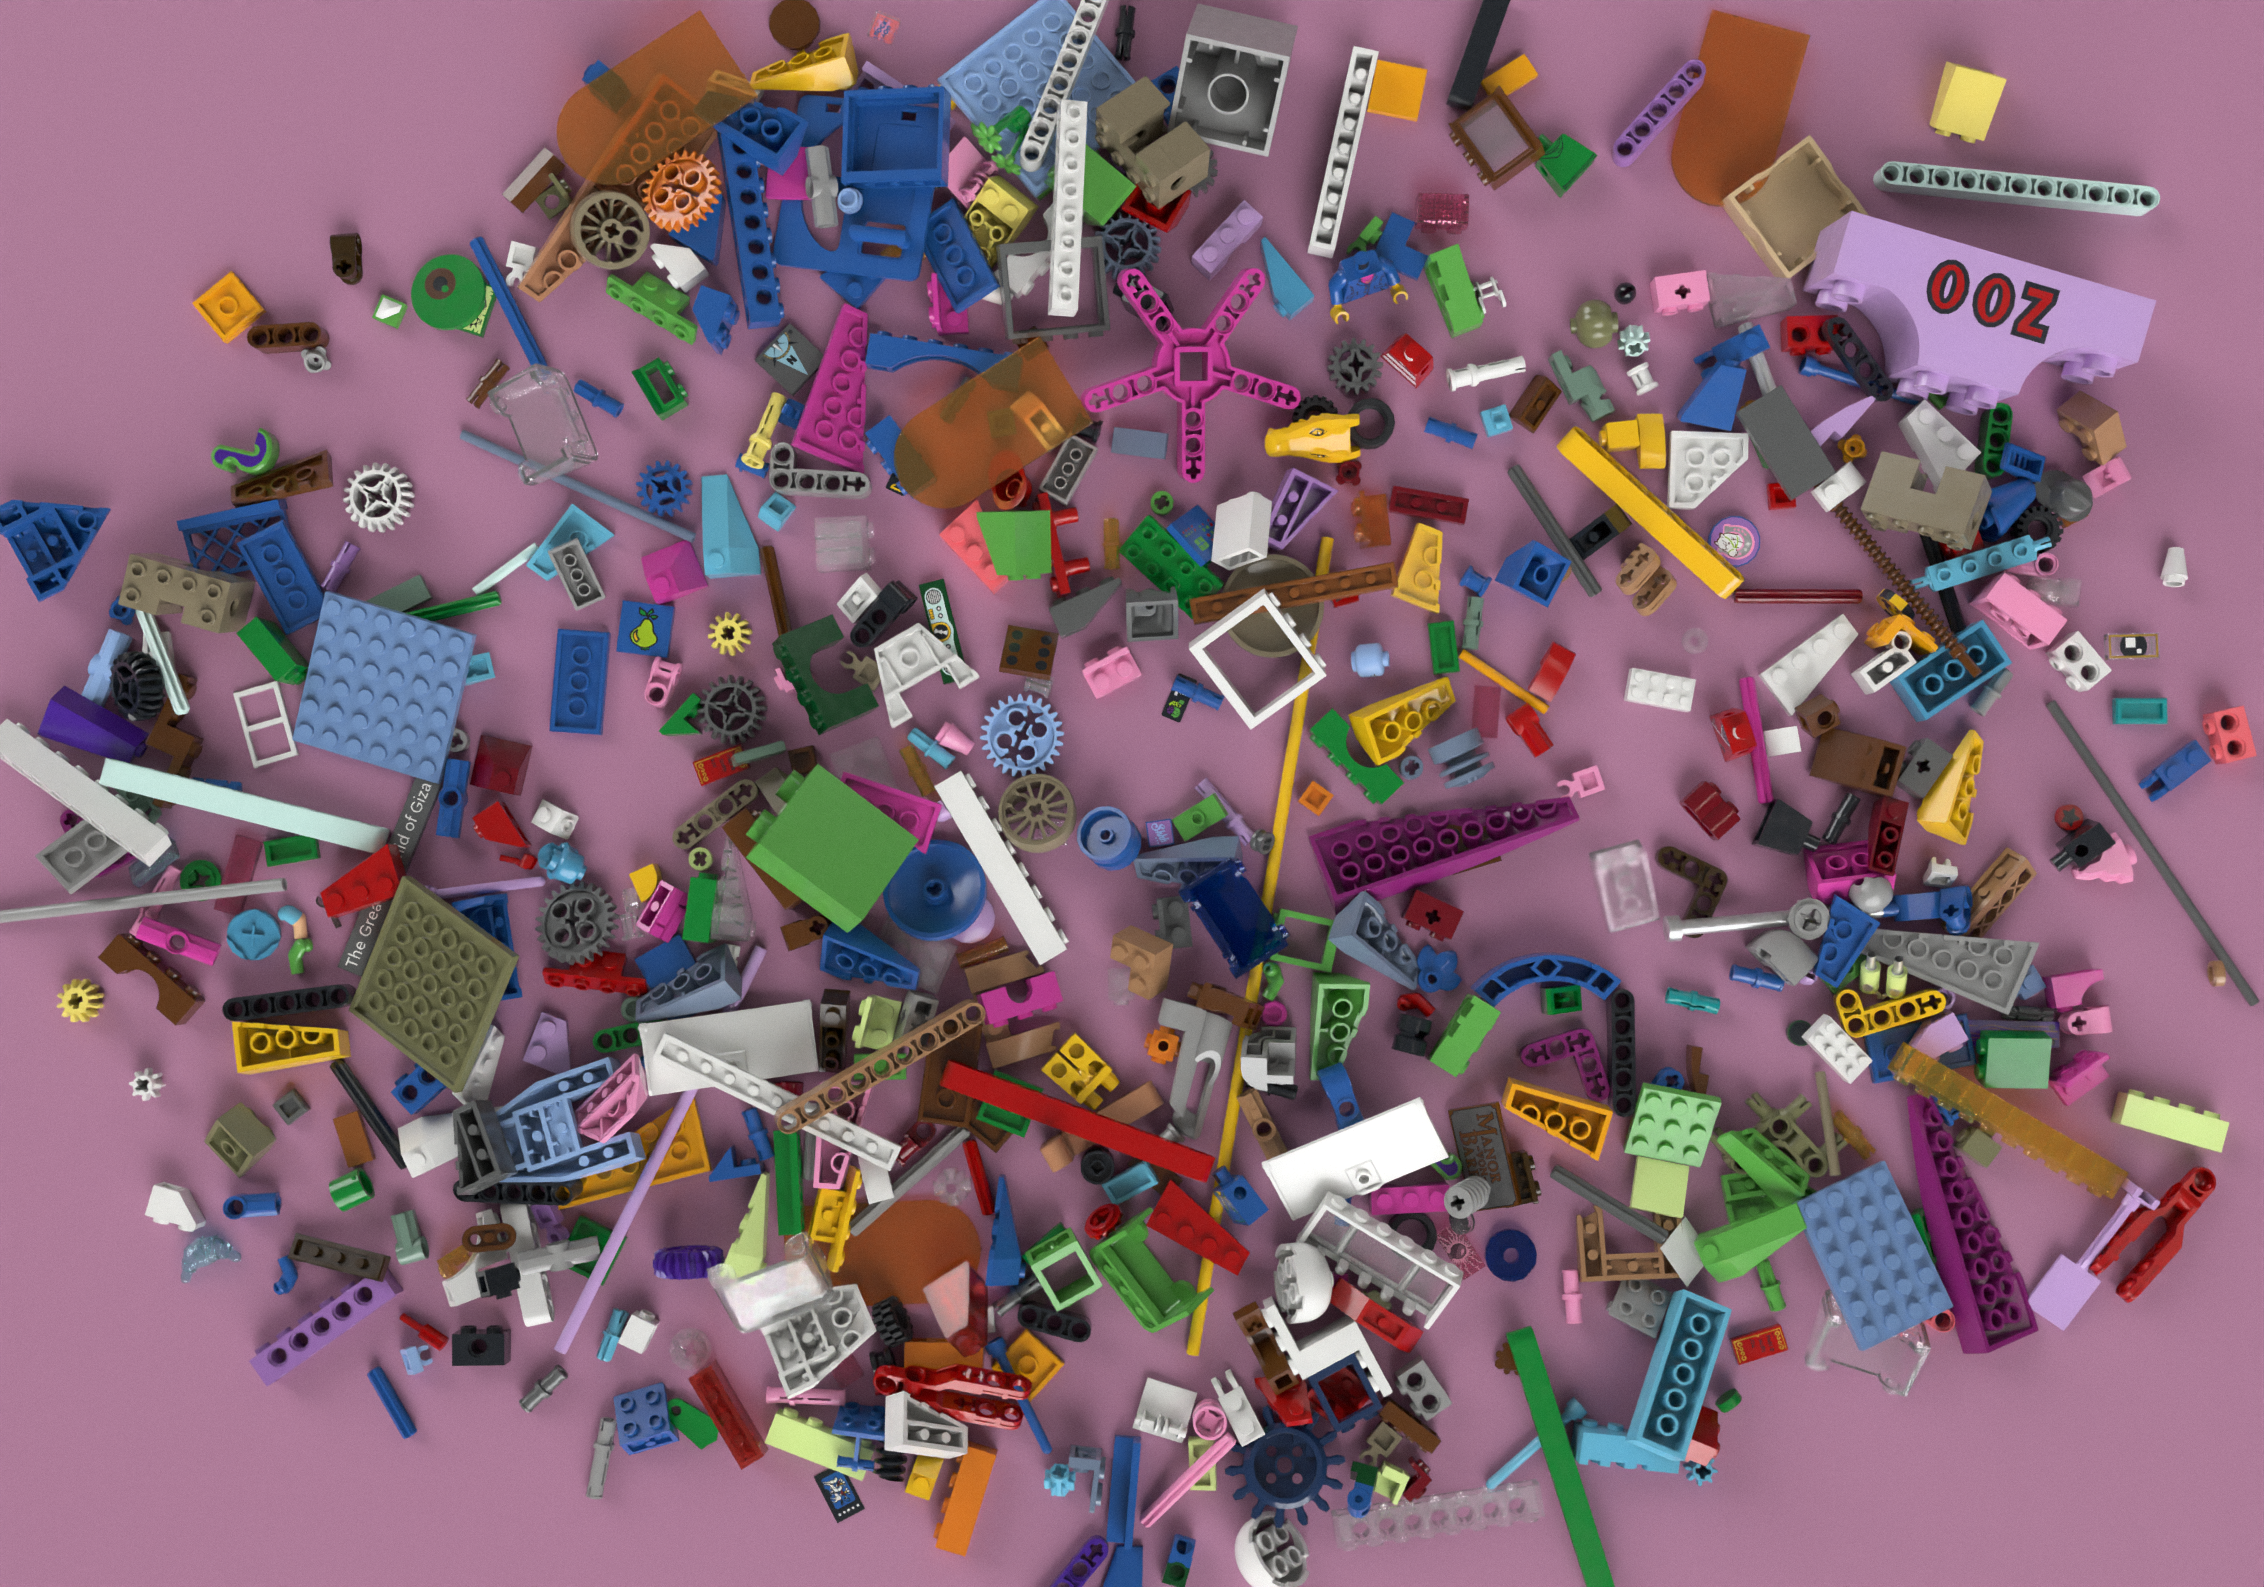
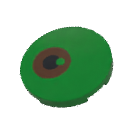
M455 254L438 256L427 262L419 270L413 281L411 289L413 308L419 318L434 329L460 330L465 328L478 318L486 304L484 302L487 284L485 276L479 267L463 256Z

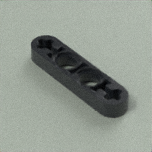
M1841 317L1826 320L1822 326L1824 338L1866 396H1873L1876 399L1874 402L1889 400L1893 395L1891 381L1849 323ZM1838 324V333L1832 334L1831 331L1834 329L1833 325ZM1849 342L1853 343L1856 347V352L1852 357L1847 356L1845 353V346ZM1863 363H1867L1871 370L1866 378L1860 374V366ZM1877 386H1883L1881 391L1883 395L1876 394L1878 391Z

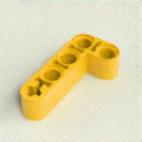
M1844 987L1833 995V1002L1843 1030L1855 1038L1942 1012L1946 1005L1944 995L1932 988L1916 991L1899 999H1890L1864 1008L1859 995L1850 988ZM1845 993L1852 994L1853 1002L1851 1005L1842 1006L1840 1004L1841 996ZM1930 995L1937 998L1934 1001L1933 1007L1928 1004H1923L1919 1007L1915 999H1918L1921 1003L1928 1002ZM1905 1002L1911 1003L1912 1012L1905 1016L1901 1015L1900 1006ZM1879 1010H1884L1887 1013V1018L1882 1023L1874 1021V1015ZM1853 1018L1861 1020V1027L1857 1031H1851L1848 1027L1850 1020Z

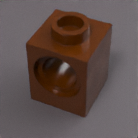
M1822 694L1794 708L1801 729L1813 738L1841 724L1838 717L1840 709L1833 699L1829 700Z

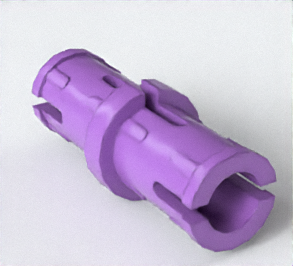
M345 541L335 561H331L330 565L332 567L320 586L336 593L346 573H350L351 569L349 568L361 548Z

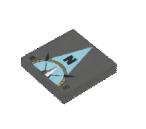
M789 323L755 359V362L788 393L794 396L818 371L823 354Z

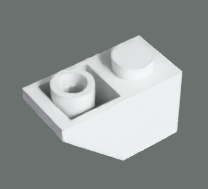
M655 243L650 246L655 253L651 256L660 269L665 266L670 272L667 278L675 289L681 287L686 293L709 276L705 267L690 248Z
M166 1182L153 1186L145 1213L146 1216L153 1217V1221L159 1224H169V1222L177 1224L178 1229L193 1232L195 1229L205 1226L206 1220L189 1189Z

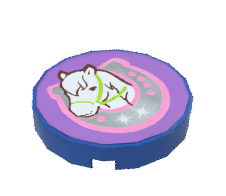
M1730 516L1721 519L1712 527L1708 535V544L1737 568L1748 564L1756 557L1760 549V535L1751 521L1741 516Z

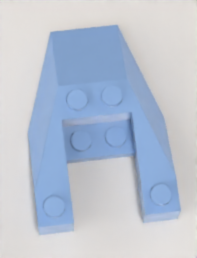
M607 1057L537 1081L496 1112L517 1170L516 1174L500 1182H567L646 1159L641 1137L638 1133L627 1132L610 1138L606 1143L598 1142L583 1147L580 1133H578L572 1103L590 1097L621 1067L618 1059Z

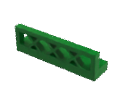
M801 1129L792 1134H785L780 1130H775L773 1135L778 1235L802 1236L806 1234Z

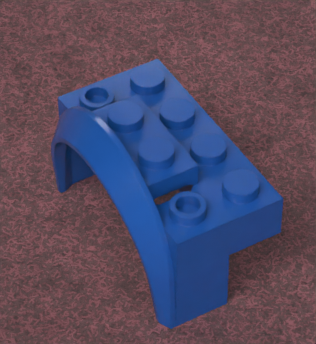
M507 893L452 902V907L514 951L507 908ZM516 965L501 1001L523 997L522 989L519 987Z

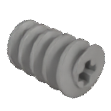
M1477 1175L1469 1176L1450 1187L1445 1193L1444 1205L1447 1212L1452 1217L1458 1219L1468 1217L1487 1204L1491 1187L1484 1178Z

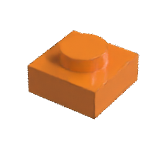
M1312 780L1297 802L1319 817L1334 795Z

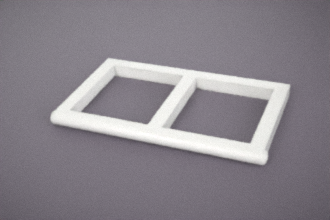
M278 681L233 693L255 769L299 755L296 742L292 740L293 731ZM274 688L281 717L248 726L241 697ZM283 723L291 751L258 761L250 732Z

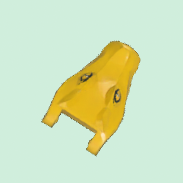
M1322 413L1318 416L1312 415L1308 420L1299 419L1296 423H1290L1289 427L1281 429L1269 428L1264 439L1266 454L1270 457L1293 456L1327 463H1342L1355 459L1361 455L1359 446H1351L1350 428L1360 424V415Z

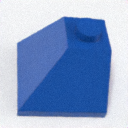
M1532 540L1506 557L1495 581L1548 608L1572 561L1541 543Z

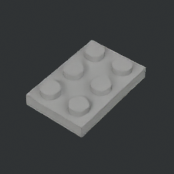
M82 820L35 856L71 895L128 851L90 823Z

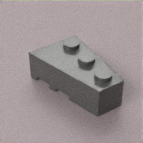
M473 1100L453 1111L454 1145H457L458 1161H455L456 1170H459L457 1195H474L517 1173L491 1100Z

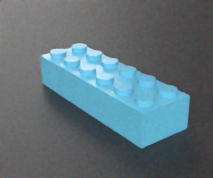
M1685 1289L1673 1292L1625 1441L1669 1460L1685 1461L1732 1309Z

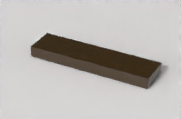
M296 1233L288 1259L383 1282L391 1256Z

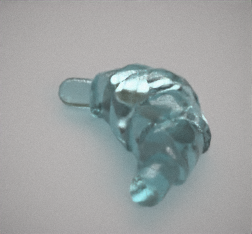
M218 1235L198 1237L193 1243L184 1248L181 1264V1282L189 1283L192 1274L198 1268L208 1266L216 1260L228 1258L232 1262H239L241 1254L232 1249L233 1246L219 1238Z

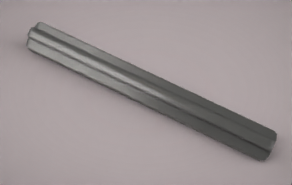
M1556 1165L1553 1168L1550 1177L1657 1243L1663 1244L1667 1239L1669 1232L1562 1166Z

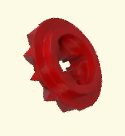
M1113 1203L1105 1204L1090 1214L1084 1229L1091 1239L1100 1240L1103 1236L1108 1237L1110 1232L1116 1231L1115 1227L1122 1223L1121 1218L1123 1216L1118 1205Z

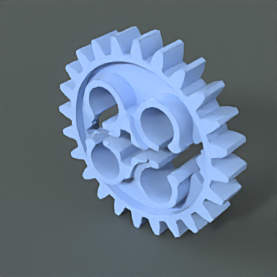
M1019 694L1015 702L1011 696H1008V704L1006 705L999 700V710L993 707L990 708L994 714L993 717H984L989 722V726H981V729L987 731V735L981 736L980 739L988 741V744L984 745L982 750L991 751L986 758L988 760L996 758L993 766L996 768L1002 764V773L1004 774L1009 769H1012V777H1015L1018 771H1021L1022 776H1026L1029 770L1032 774H1036V768L1038 767L1045 772V762L1054 764L1050 758L1051 755H1060L1055 750V747L1063 746V743L1058 741L1057 737L1063 736L1064 732L1057 731L1056 729L1062 725V722H1054L1058 713H1048L1051 708L1050 704L1041 707V698L1036 703H1033L1032 695L1028 696L1027 701H1023L1022 695ZM1027 706H1029L1034 714L1044 713L1036 718L1035 722L1036 724H1044L1047 727V732L1043 737H1036L1032 732L1033 725L1030 724L1026 731L1029 739L1027 741L1022 740L1018 750L1021 751L1024 747L1030 746L1034 748L1035 756L1031 760H1024L1018 754L1016 756L1017 766H1015L1011 758L1001 759V757L1009 753V749L1000 748L998 739L1002 735H1009L1012 738L1011 746L1015 747L1018 741L1016 733L1017 731L1022 732L1024 730L1026 722L1023 721L1020 725L1015 726L1010 723L1009 718L1014 712H1021L1025 718L1028 717Z

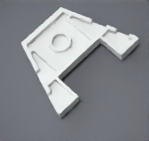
M920 623L915 624L874 648L892 728L913 717L900 693L944 667L948 669L959 689L980 678L975 670L971 669Z

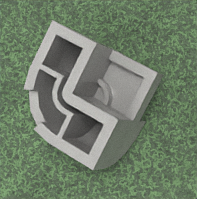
M1781 929L1763 931L1745 946L1763 966H1770L1787 985L1795 986L1804 978L1819 958L1798 936L1790 931Z
M1261 1027L1260 1032L1250 1036L1245 1035L1241 1050V1072L1244 1080L1250 1086L1257 1090L1267 1091L1268 1083L1279 1085L1294 1083L1297 1027Z

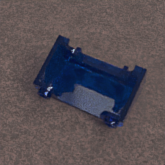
M1230 856L1181 885L1178 893L1185 903L1192 902L1191 910L1195 911L1221 950L1223 958L1227 959L1230 965L1229 970L1237 979L1289 946L1287 938L1290 937V934L1283 923L1277 924L1245 876L1244 872L1247 869L1240 858L1234 859Z

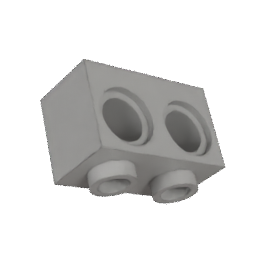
M1420 1355L1394 1372L1398 1378L1394 1383L1402 1395L1409 1394L1413 1400L1409 1405L1417 1417L1423 1415L1426 1421H1428L1453 1404ZM1411 1373H1419L1420 1380L1416 1384H1409L1407 1382L1408 1376ZM1434 1395L1435 1401L1432 1405L1425 1406L1422 1404L1424 1396Z

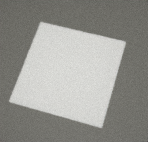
M1684 1217L1682 1225L1680 1223L1660 1249L1686 1287H1688L1703 1267V1263L1694 1244L1698 1234L1688 1219Z

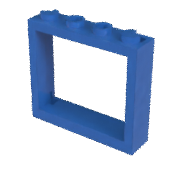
M929 84L928 87L904 85L903 88L893 89L890 86H879L878 89L868 90L865 87H858V90L844 91L841 182L844 186L857 190L948 187L951 95L944 86ZM939 103L937 168L857 171L859 107Z

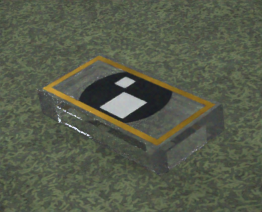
M2159 633L2105 634V660L2159 659Z

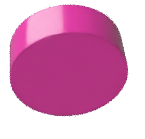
M1273 1000L1263 1005L1265 1009L1261 1018L1267 1025L1277 1027L1284 1023L1287 1017V1010L1281 1002Z

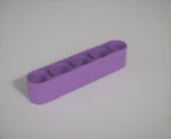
M1692 59L1686 62L1614 143L1612 154L1613 162L1617 166H1630L1701 88L1706 74V67L1702 61ZM1690 72H1696L1698 73L1699 77L1693 79L1688 77L1687 74ZM1673 91H1678L1682 94V96L1679 98H1674L1670 95V93ZM1661 110L1665 115L1656 117L1652 112ZM1644 129L1648 134L1646 136H1639L1635 131ZM1627 148L1631 153L1625 156L1619 154L1618 150Z

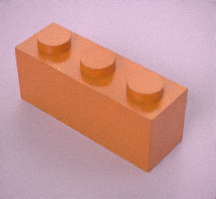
M912 1338L905 1342L904 1368L914 1365L940 1369L956 1363L984 1368L985 1339Z

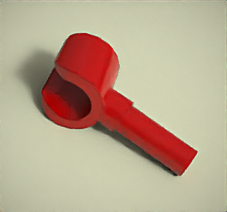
M524 853L522 859L506 855H500L499 858L500 861L512 863L528 870L534 869L538 861L536 857Z

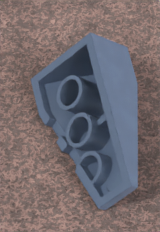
M725 943L702 953L696 958L698 961L687 970L684 968L676 972L678 976L668 984H659L636 1001L635 1020L640 1023L715 1010L741 1000L742 979L728 945Z

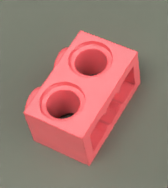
M2244 705L2203 714L2202 726L2204 732L2208 735L2210 742L2209 753L2215 764H2224L2257 756ZM2222 717L2225 718L2227 722V726L2225 729L2222 728L2220 723ZM2229 742L2233 745L2232 754H2230L2227 750V745Z

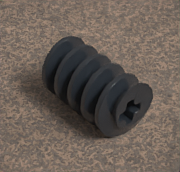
M877 1440L883 1443L884 1447L876 1448L875 1450L882 1454L881 1458L874 1459L875 1463L881 1466L874 1469L872 1473L888 1481L903 1482L904 1478L901 1474L906 1472V1468L902 1464L907 1462V1456L902 1452L884 1450L885 1440Z

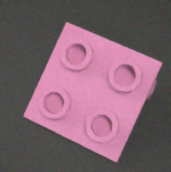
M965 136L949 153L948 189L968 210L988 178L998 175V167L992 159L987 161Z

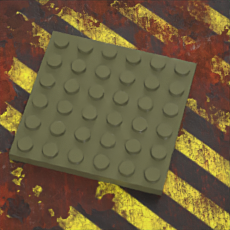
M402 876L348 1011L454 1093L462 1092L519 955L413 877Z

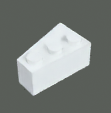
M905 1391L886 1396L884 1450L946 1459L968 1454V1427L944 1413H937L929 1408L930 1405L925 1402L920 1403Z

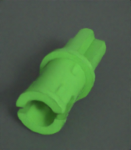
M1766 1258L1756 1265L1762 1281L1760 1289L1766 1295L1770 1311H1780L1786 1308V1303L1780 1289L1781 1282L1776 1280L1770 1261Z

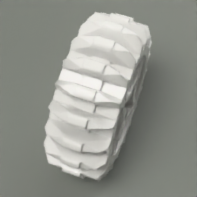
M373 463L372 469L367 465H363L364 473L358 470L354 471L357 478L355 480L349 478L348 482L352 486L351 488H344V492L350 494L348 497L343 498V502L350 504L345 510L348 513H353L351 520L354 522L359 521L358 526L361 528L368 527V530L371 532L378 529L381 533L385 532L386 526L390 530H395L394 522L402 525L404 521L401 517L403 515L410 517V513L406 511L407 507H415L413 503L408 501V499L415 497L413 492L408 491L413 485L410 482H405L407 475L404 473L399 474L400 470L393 467L391 469L387 463H384L382 467L378 463ZM384 478L383 481H379L374 487L367 486L373 480ZM393 485H395L397 490L396 503L393 501L391 495L394 490L392 488ZM371 492L383 496L387 503L376 500V497ZM362 493L365 494L367 499L364 506L366 508L365 511L361 503ZM382 509H391V511L384 516L374 517L375 514H379Z

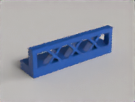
M1115 1434L1106 1542L1124 1543V1549H1132L1141 1437Z

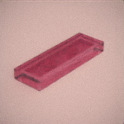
M236 835L221 885L252 882L264 844L262 841ZM248 895L217 898L214 910L236 916L243 912Z

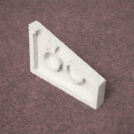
M490 1025L463 1091L458 1093L452 1092L464 1105L473 1100H488L505 1036L494 1025Z

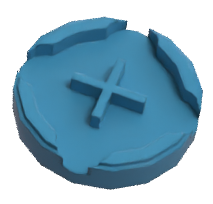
M247 909L237 914L227 928L226 937L230 949L237 956L246 960H262L270 956L279 946L281 940V928L278 921L269 912L261 909Z

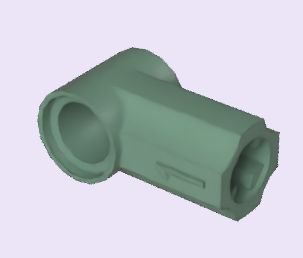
M415 1209L392 1215L391 1219L397 1239L395 1251L399 1263L406 1265L428 1259L429 1246L426 1238L421 1236Z

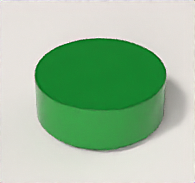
M1733 1388L1723 1393L1716 1400L1715 1405L1721 1412L1726 1413L1734 1409L1741 1402L1742 1396L1736 1388Z

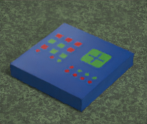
M1196 505L1172 522L1166 529L1193 560L1202 567L1212 558L1215 522L1199 505Z

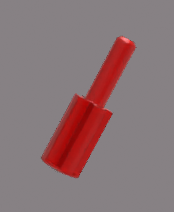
M405 1313L400 1315L399 1319L419 1332L418 1337L437 1350L441 1351L448 1343L449 1338L429 1324L423 1326Z

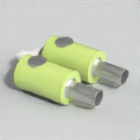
M1868 951L1867 959L1860 966L1859 989L1866 994H1876L1878 999H1885L1887 996L1893 999L1902 998L1906 993L1908 970L1903 965V957L1900 955L1895 956L1894 963L1888 967L1886 993L1881 996L1880 992H1878L1881 965L1876 961V952Z

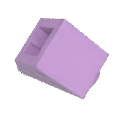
M1945 1009L1923 1021L1905 1048L1904 1053L1897 1060V1064L1891 1069L1892 1074L1898 1078L1910 1077L1917 1072L1918 1067L1924 1064L1931 1065L1940 1059L1939 1056L1945 1052L1951 1053L1962 1048V1043L1969 1039L1955 1014Z

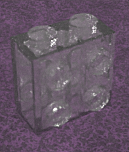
M866 515L814 518L816 567L819 573L871 570V563H875L874 548H870L869 538L874 537L873 522H868Z

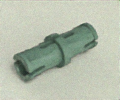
M1468 597L1466 619H1463L1465 627L1462 648L1478 650L1480 629L1484 623L1482 621L1484 598Z

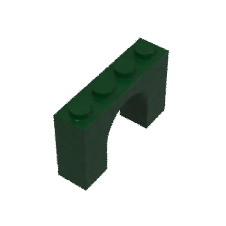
M833 614L782 634L772 643L774 654L781 661L785 669L786 678L793 684L797 692V699L804 706L809 716V723L817 731L818 735L866 716L879 707L868 683L845 693L834 694L818 686L811 675L810 661L812 655L835 646L844 638Z

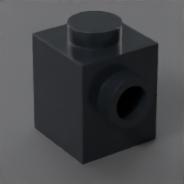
M514 1262L475 1272L481 1298L495 1295L496 1300L512 1296V1290L520 1288L521 1275Z

